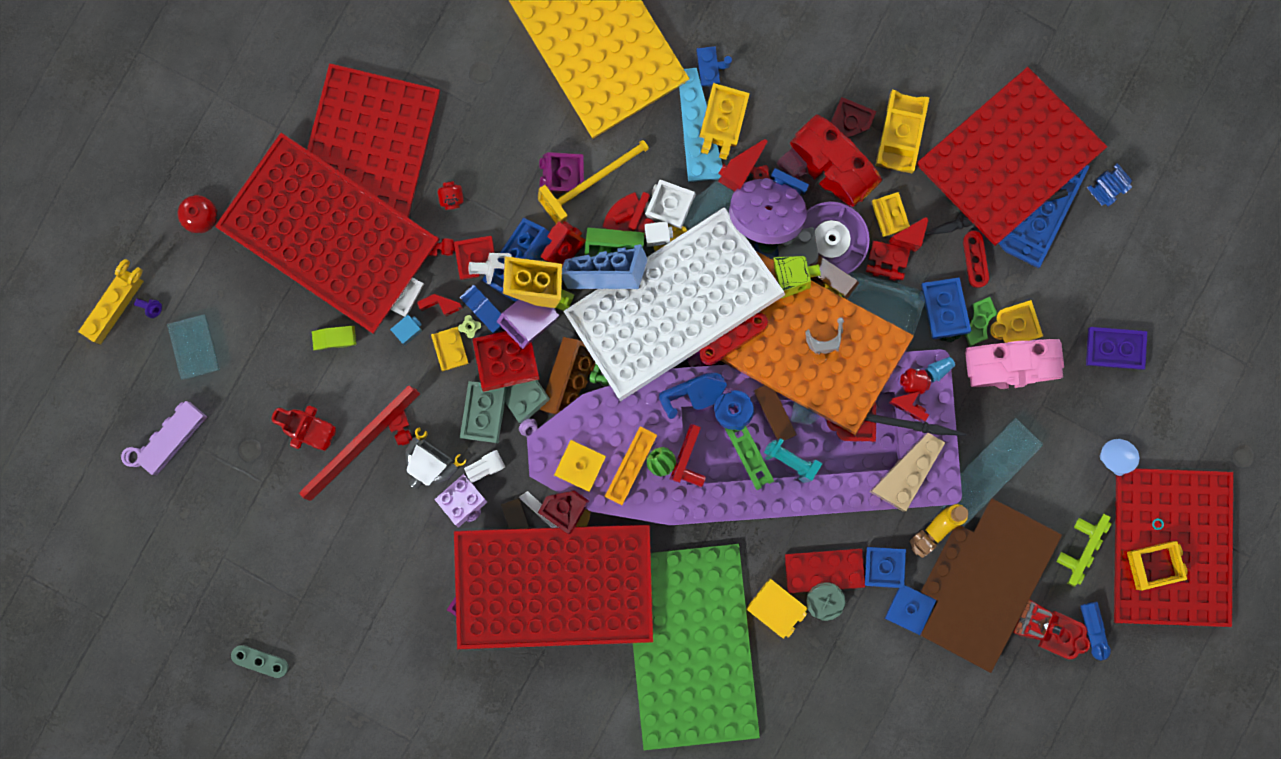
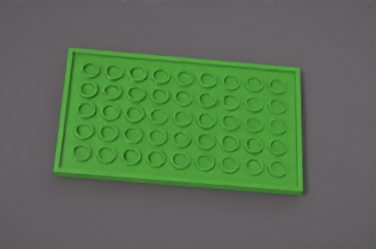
M739 544L650 553L653 642L633 643L643 749L652 750L760 738Z

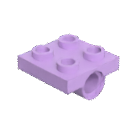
M464 474L435 498V501L458 528L466 521L472 522L476 520L481 514L480 508L487 503L485 498Z

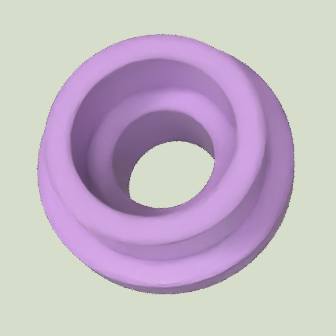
M526 419L519 426L520 433L526 437L538 429L537 422L534 419Z

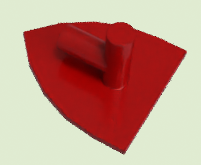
M635 192L618 200L611 207L602 227L609 230L631 231L628 230V226L639 203ZM643 213L640 222L643 219H647L645 213Z

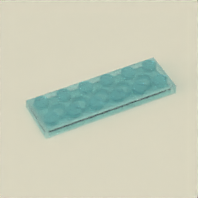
M1014 418L960 473L962 498L957 504L962 505L968 510V518L961 525L962 527L1043 446L1017 418ZM942 505L941 507L945 509L951 505Z

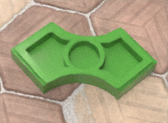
M990 297L972 304L971 333L964 334L969 347L988 339L987 325L991 318L998 314Z

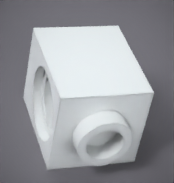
M667 221L645 224L647 247L670 243V238H673L672 227H668Z

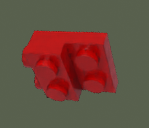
M558 221L547 236L552 241L545 247L541 257L547 262L562 264L563 268L565 259L574 258L586 240L581 236L582 232L566 221L563 223Z

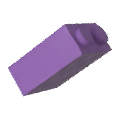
M518 300L501 314L497 322L524 349L553 325L559 315L554 308L536 306Z

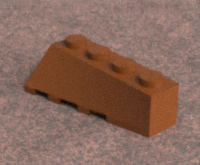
M563 337L545 391L550 400L540 410L557 415L579 398L580 390L587 385L588 381L586 379L590 372L593 371L596 362L582 341Z

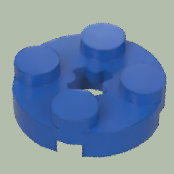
M734 390L731 393L722 394L714 405L716 420L727 429H744L754 415L751 399L741 391ZM737 406L738 412L731 414L729 409Z

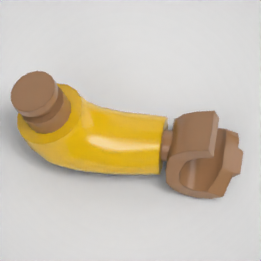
M959 504L945 508L925 529L928 534L921 530L910 540L911 550L922 558L928 555L937 547L934 541L939 543L953 529L966 522L968 510Z

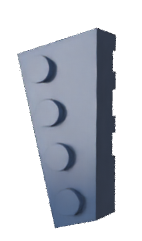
M639 244L634 245L633 249L626 250L624 247L619 248L618 252L607 254L604 251L599 252L598 255L593 257L585 255L565 259L562 268V279L567 289H639L647 257L642 245Z

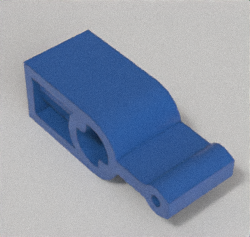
M475 285L470 287L460 297L493 334H496L502 328L497 322L501 313Z

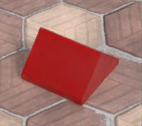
M927 217L895 234L888 243L916 252L923 243L928 223Z

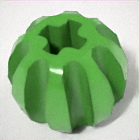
M665 447L654 449L647 458V467L656 476H666L676 466L675 455Z

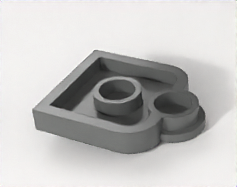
M814 227L802 229L794 239L777 244L779 257L804 256L806 257L807 266L815 265L818 262L819 256Z

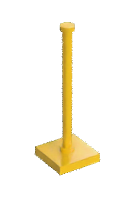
M644 140L640 141L638 146L559 199H556L547 186L543 185L539 188L538 201L555 224L558 221L561 223L567 221L568 215L562 208L563 204L642 151L646 152L649 150L648 145Z

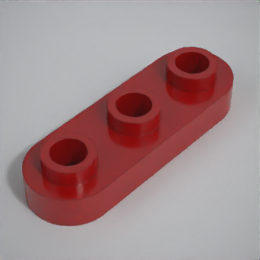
M970 231L963 238L968 278L973 287L981 288L989 281L984 241L979 232ZM973 238L975 244H970L969 239ZM977 257L978 263H974L972 258ZM976 275L981 277L980 282L975 280Z

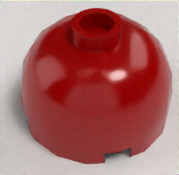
M189 196L178 207V220L182 227L191 233H206L212 229L217 220L215 205L204 196Z

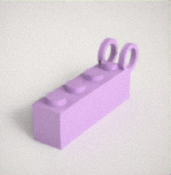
M181 402L175 408L176 413L162 423L163 428L159 432L156 431L150 437V443L146 447L143 446L141 449L129 447L122 452V462L129 467L142 466L151 475L157 476L204 422L207 416L191 402ZM135 451L138 458L136 462L131 463L129 456Z

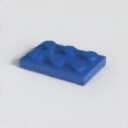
M960 278L922 283L921 288L932 339L970 334L971 327Z

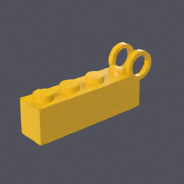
M127 259L121 261L117 266L115 279L78 331L97 344L101 345L144 282L140 279L143 270L139 267L132 273L127 271L130 265V261Z

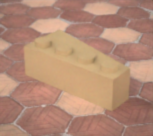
M930 433L924 434L869 492L899 510L907 511L945 442Z

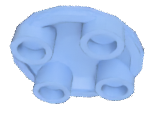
M1122 439L1108 441L1103 446L1100 454V459L1105 466L1118 476L1133 471L1138 466L1140 459L1135 446Z

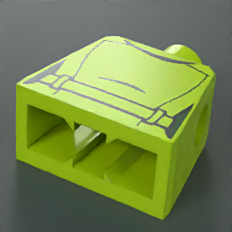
M804 256L774 258L777 282L785 293V296L781 298L811 288L810 278L821 276L819 264L807 266L806 257Z

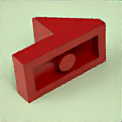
M919 392L892 398L889 401L891 405L920 422H925L929 414L925 413L926 409L918 404L912 405Z

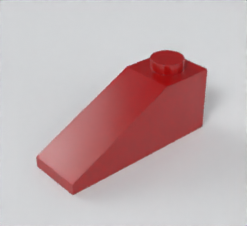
M766 139L762 140L731 159L728 165L723 164L718 173L721 175L718 182L733 191L737 188L741 189L768 141Z

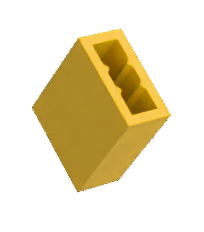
M770 578L746 607V610L783 639L785 636L790 637L795 630L793 627L797 621L801 622L807 615L805 612L807 607Z

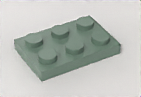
M468 381L460 438L499 443L507 387L483 392L480 382Z

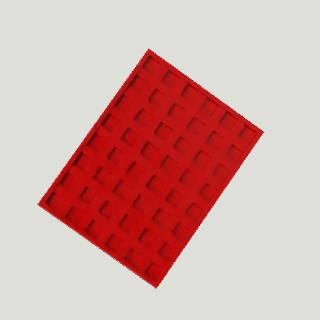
M329 63L307 150L409 218L441 91L440 89Z
M1027 67L921 158L916 165L996 246L1098 157L1108 146Z
M1134 469L1122 476L1116 475L1114 623L1232 627L1233 472ZM1161 519L1164 522L1163 528L1161 530L1154 529L1152 526L1153 520ZM1159 520L1155 521L1154 526L1156 528H1160L1162 524ZM1177 541L1183 551L1181 556L1182 562L1185 563L1188 570L1187 580L1146 590H1136L1127 552ZM1168 548L1141 554L1148 582L1175 576Z

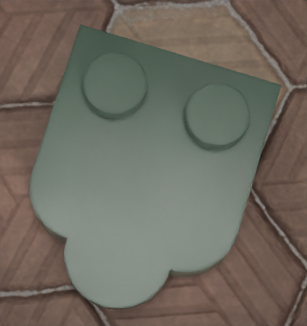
M538 380L507 386L505 403L519 423L529 419L550 400Z

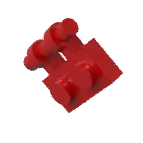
M873 240L868 260L875 261V265L867 264L866 272L873 273V276L877 277L881 275L889 277L890 280L895 281L898 279L903 281L905 273L898 272V267L906 268L910 249ZM881 264L892 265L891 270L881 268Z

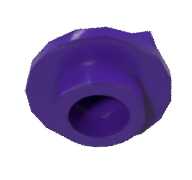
M138 298L135 300L134 305L144 308L145 315L149 318L157 317L162 311V304L157 300L150 299L149 302Z

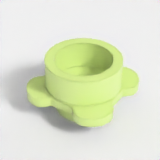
M467 315L464 318L465 321L458 326L460 332L466 333L468 338H473L477 330L481 328V323L474 321L470 315Z

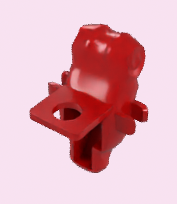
M307 406L305 412L298 409L288 411L279 407L275 409L271 418L274 424L281 426L283 432L292 438L290 446L300 449L302 443L326 451L336 434V426L315 417L317 409L312 406Z

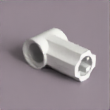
M495 450L483 456L481 460L465 467L464 470L470 482L473 483L488 474L492 475L504 469L505 465L498 451Z

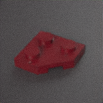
M841 97L831 123L847 138L869 130L876 111Z
M575 490L549 495L545 498L538 513L567 534H570L586 509L589 500Z

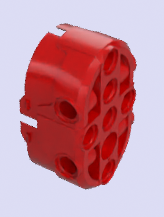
M818 114L813 116L795 134V137L790 142L795 154L807 166L808 174L815 180L824 171L826 177L819 185L824 190L834 193L841 201L851 207H854L859 201L862 202L882 182L876 168L859 151L856 145L830 121Z

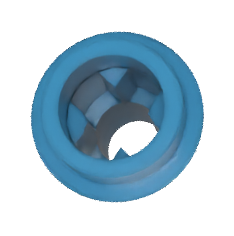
M947 357L929 364L925 371L930 376L932 382L940 381L955 367V362L951 357Z

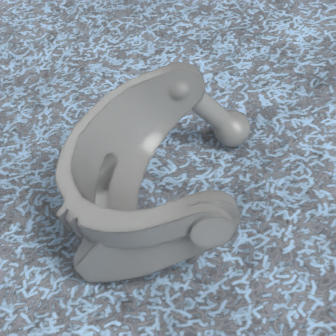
M838 318V335L830 341L815 340L810 335L809 329L805 331L807 344L814 353L827 354L834 350L839 351L841 333H843V318Z

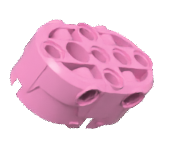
M1060 339L1014 341L966 348L968 378H970L971 387L996 386L999 389H1008L1009 385H1014L1015 388L1030 383L1063 378L1062 369L1064 368Z

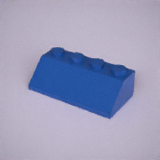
M523 218L500 253H509L514 258L544 262L545 260L541 257V254L552 241L547 237L550 232L546 228ZM504 258L497 259L498 262L504 264ZM495 268L491 284L487 285L514 302L518 301L519 299L503 294L504 269ZM485 275L481 281L487 284V279Z

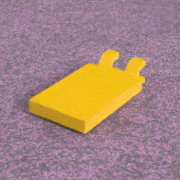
M713 83L699 137L704 138L701 153L708 154L711 144L722 146L719 158L727 159L730 146L736 147L750 93Z

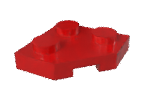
M492 236L454 242L460 280L480 277L481 274H469V262L486 263L489 253H495Z

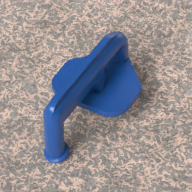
M706 373L662 391L659 394V400L668 418L673 419L678 411L672 407L670 401L688 394L693 408L698 410L715 404L716 400L725 390L727 383L721 374Z

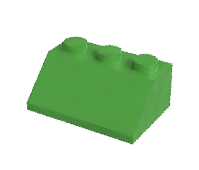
M587 228L585 255L593 257L598 255L599 252L606 251L607 254L618 252L619 248L624 247L626 250L633 249L634 245L639 244L643 248L645 233Z

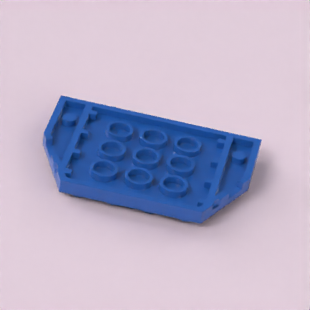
M1087 165L1060 189H1067L1068 196L1044 203L999 243L1001 248L1005 252L1040 268L1090 166Z

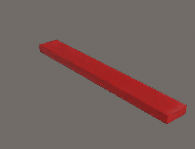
M410 385L407 386L300 491L301 497L312 501L420 395L417 389Z

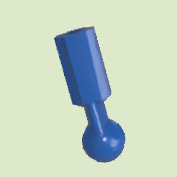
M1098 602L1080 605L1092 647V655L1097 660H1106L1111 654V649L1105 635Z

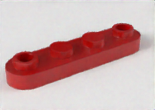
M758 312L700 350L701 361L706 365H713L767 329V317L763 313ZM756 319H760L762 322L760 324H756L754 321ZM712 351L713 354L711 356L706 355V352Z

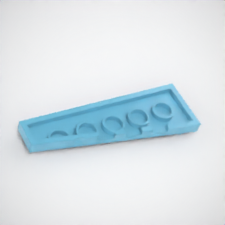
M697 68L684 69L690 80L681 85L679 91L688 182L719 180L721 175L718 173L723 165L721 158H719L718 146L711 144L708 154L701 153L704 138L699 137L707 105Z

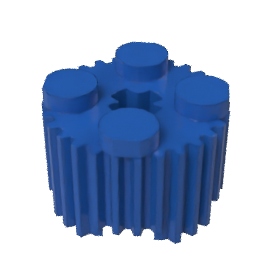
M1118 163L1113 166L1115 170L1112 172L1107 170L1096 179L1098 183L1094 187L1092 185L1087 187L1101 205L1106 204L1107 207L1117 200L1116 195L1120 192L1124 194L1132 188L1130 185L1132 180Z

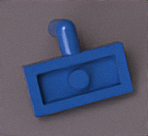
M715 46L697 48L701 86H712L713 83L720 85L718 69L729 68L732 58L726 56L724 61L717 62Z

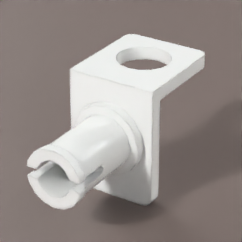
M489 253L486 263L469 262V274H485L487 284H491L494 269H504V264L498 262L497 259H505V256L511 257V254Z

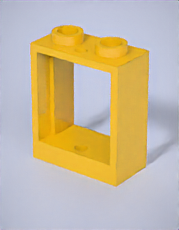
M1177 541L1127 552L1136 590H1146L1187 580L1188 570L1185 563L1182 562L1181 556L1183 551ZM1168 548L1175 576L1148 582L1141 554Z

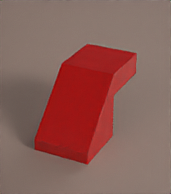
M436 294L417 302L421 311L439 304L446 317L463 309L460 303Z

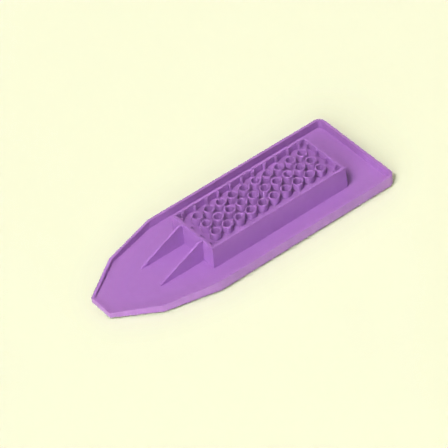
M941 349L905 352L876 400V415L913 422L919 421L891 405L889 401L892 398L910 394L906 393L903 386L900 385V377L907 369L925 370L929 364L950 357L949 354ZM729 365L673 368L622 401L619 400L611 386L582 394L527 437L529 476L558 493L575 490L589 500L586 509L591 512L666 525L898 509L869 491L926 433L876 423V442L842 441L838 438L836 431L828 428L827 419L776 392L797 434L784 441L781 447L806 462L816 459L822 463L814 479L803 483L798 480L800 476L797 474L798 471L775 457L769 460L764 459L766 456L764 451L768 444L777 440L753 392L764 386V384ZM950 370L940 381H931L929 390L925 391L922 395L918 394L912 405L918 404L926 409L925 413L929 414L925 422H928V424H937L956 430L952 373ZM706 373L721 374L727 383L722 394L731 393L734 390L741 391L747 394L753 403L754 415L746 427L774 482L762 485V488L759 490L755 489L725 428L716 420L715 404L704 409H695L687 394L670 401L672 407L677 409L678 413L675 418L669 419L659 400V394L662 391ZM737 406L729 409L731 414L738 412ZM690 424L699 426L701 429L686 469L706 476L702 487L682 479L680 483L669 479L671 473L662 477L656 476L647 467L649 453L660 447L671 450L677 460ZM641 426L657 434V437L623 505H620L606 498L605 495ZM740 430L736 432L735 435L737 438L743 436V433ZM930 433L945 442L908 508L954 505L960 502L962 488L957 435H935ZM570 440L606 456L590 492L554 476ZM762 471L756 473V476L759 479L763 477L764 474Z

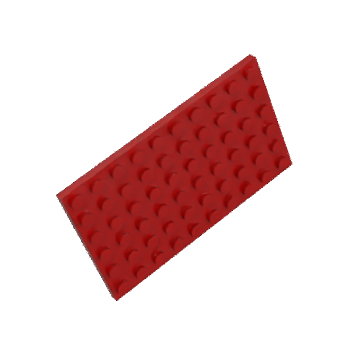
M283 133L279 134L215 225L216 228L373 334H375L439 241L430 232Z
M650 525L575 527L570 534H567L560 528L454 531L457 649L653 642Z

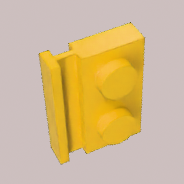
M899 192L871 201L883 237L899 233L910 226Z
M458 327L431 334L442 372L469 364Z

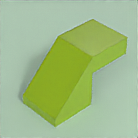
M355 326L312 331L313 350L344 348L357 345Z

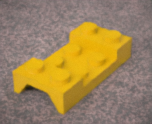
M892 89L875 166L911 174L915 171L930 97H912Z

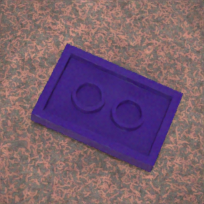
M1089 327L1086 366L1145 370L1147 331Z

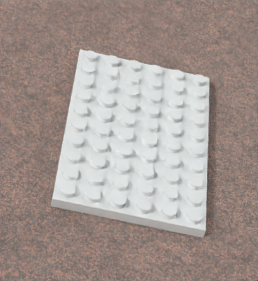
M724 207L648 256L639 289H597L564 310V313L615 394L622 401L785 296V293L746 237L735 228L729 213Z

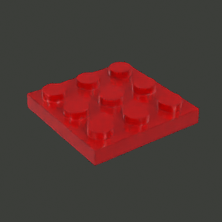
M506 331L472 339L483 392L539 380L532 342L522 349Z

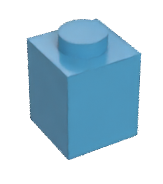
M407 315L390 330L403 345H407L422 332L419 328L422 324L415 316L411 318Z

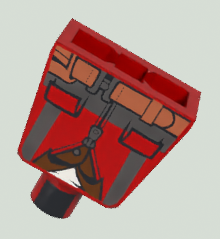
M1029 599L1018 620L1014 633L1021 637L1049 642L1052 635L1061 638L1065 627L1057 624L1059 619L1057 615Z

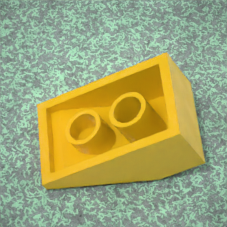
M505 256L503 294L536 306L556 308L561 300L562 264Z

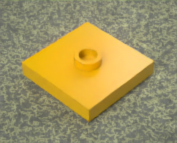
M570 440L554 476L590 492L606 456Z

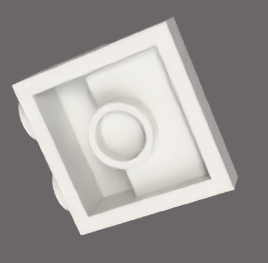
M659 180L658 185L655 184L652 189L653 196L651 201H648L645 206V215L648 219L656 222L667 221L669 225L681 229L696 194L688 189Z

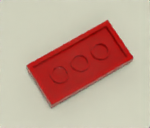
M862 549L785 554L788 593L809 592L817 584L825 582L833 583L840 587V589L865 587Z

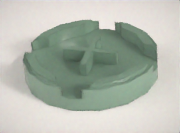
M827 582L814 586L809 591L806 599L807 608L811 615L823 621L833 620L840 616L846 603L844 593L840 587Z

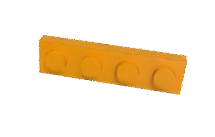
M641 426L639 427L605 495L606 498L623 505L657 434Z

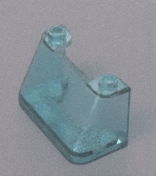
M856 272L850 273V276L856 279L859 284L848 298H843L915 335L925 304L924 293L921 290Z

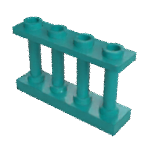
M781 438L768 444L764 451L766 454L764 459L769 460L775 457L798 471L797 474L800 475L798 480L803 483L812 481L822 465L816 459L806 462L781 447L784 441Z

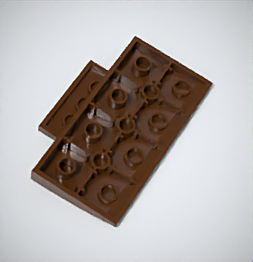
M991 498L974 532L962 526L953 529L922 588L921 593L938 602L920 636L992 673L1062 535Z

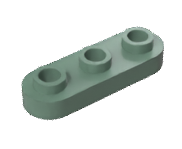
M241 645L235 647L231 653V659L235 664L268 676L280 678L288 672L289 667L286 660L254 648ZM239 652L244 654L243 659L238 658ZM258 658L262 660L261 665L256 664ZM275 665L280 666L281 669L279 672L275 671Z

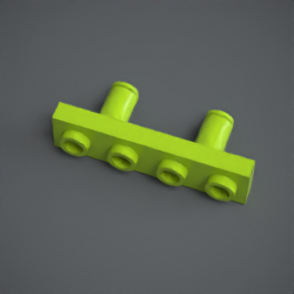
M1103 514L1098 524L1095 525L1078 518L1074 528L1089 535L1090 539L1080 559H1075L1063 552L1060 553L1056 562L1071 569V572H1073L1067 584L1073 587L1077 584L1081 585L1085 577L1083 571L1085 567L1089 568L1092 564L1094 557L1091 555L1094 549L1098 551L1103 542L1100 537L1103 532H1108L1112 524L1109 522L1111 517Z

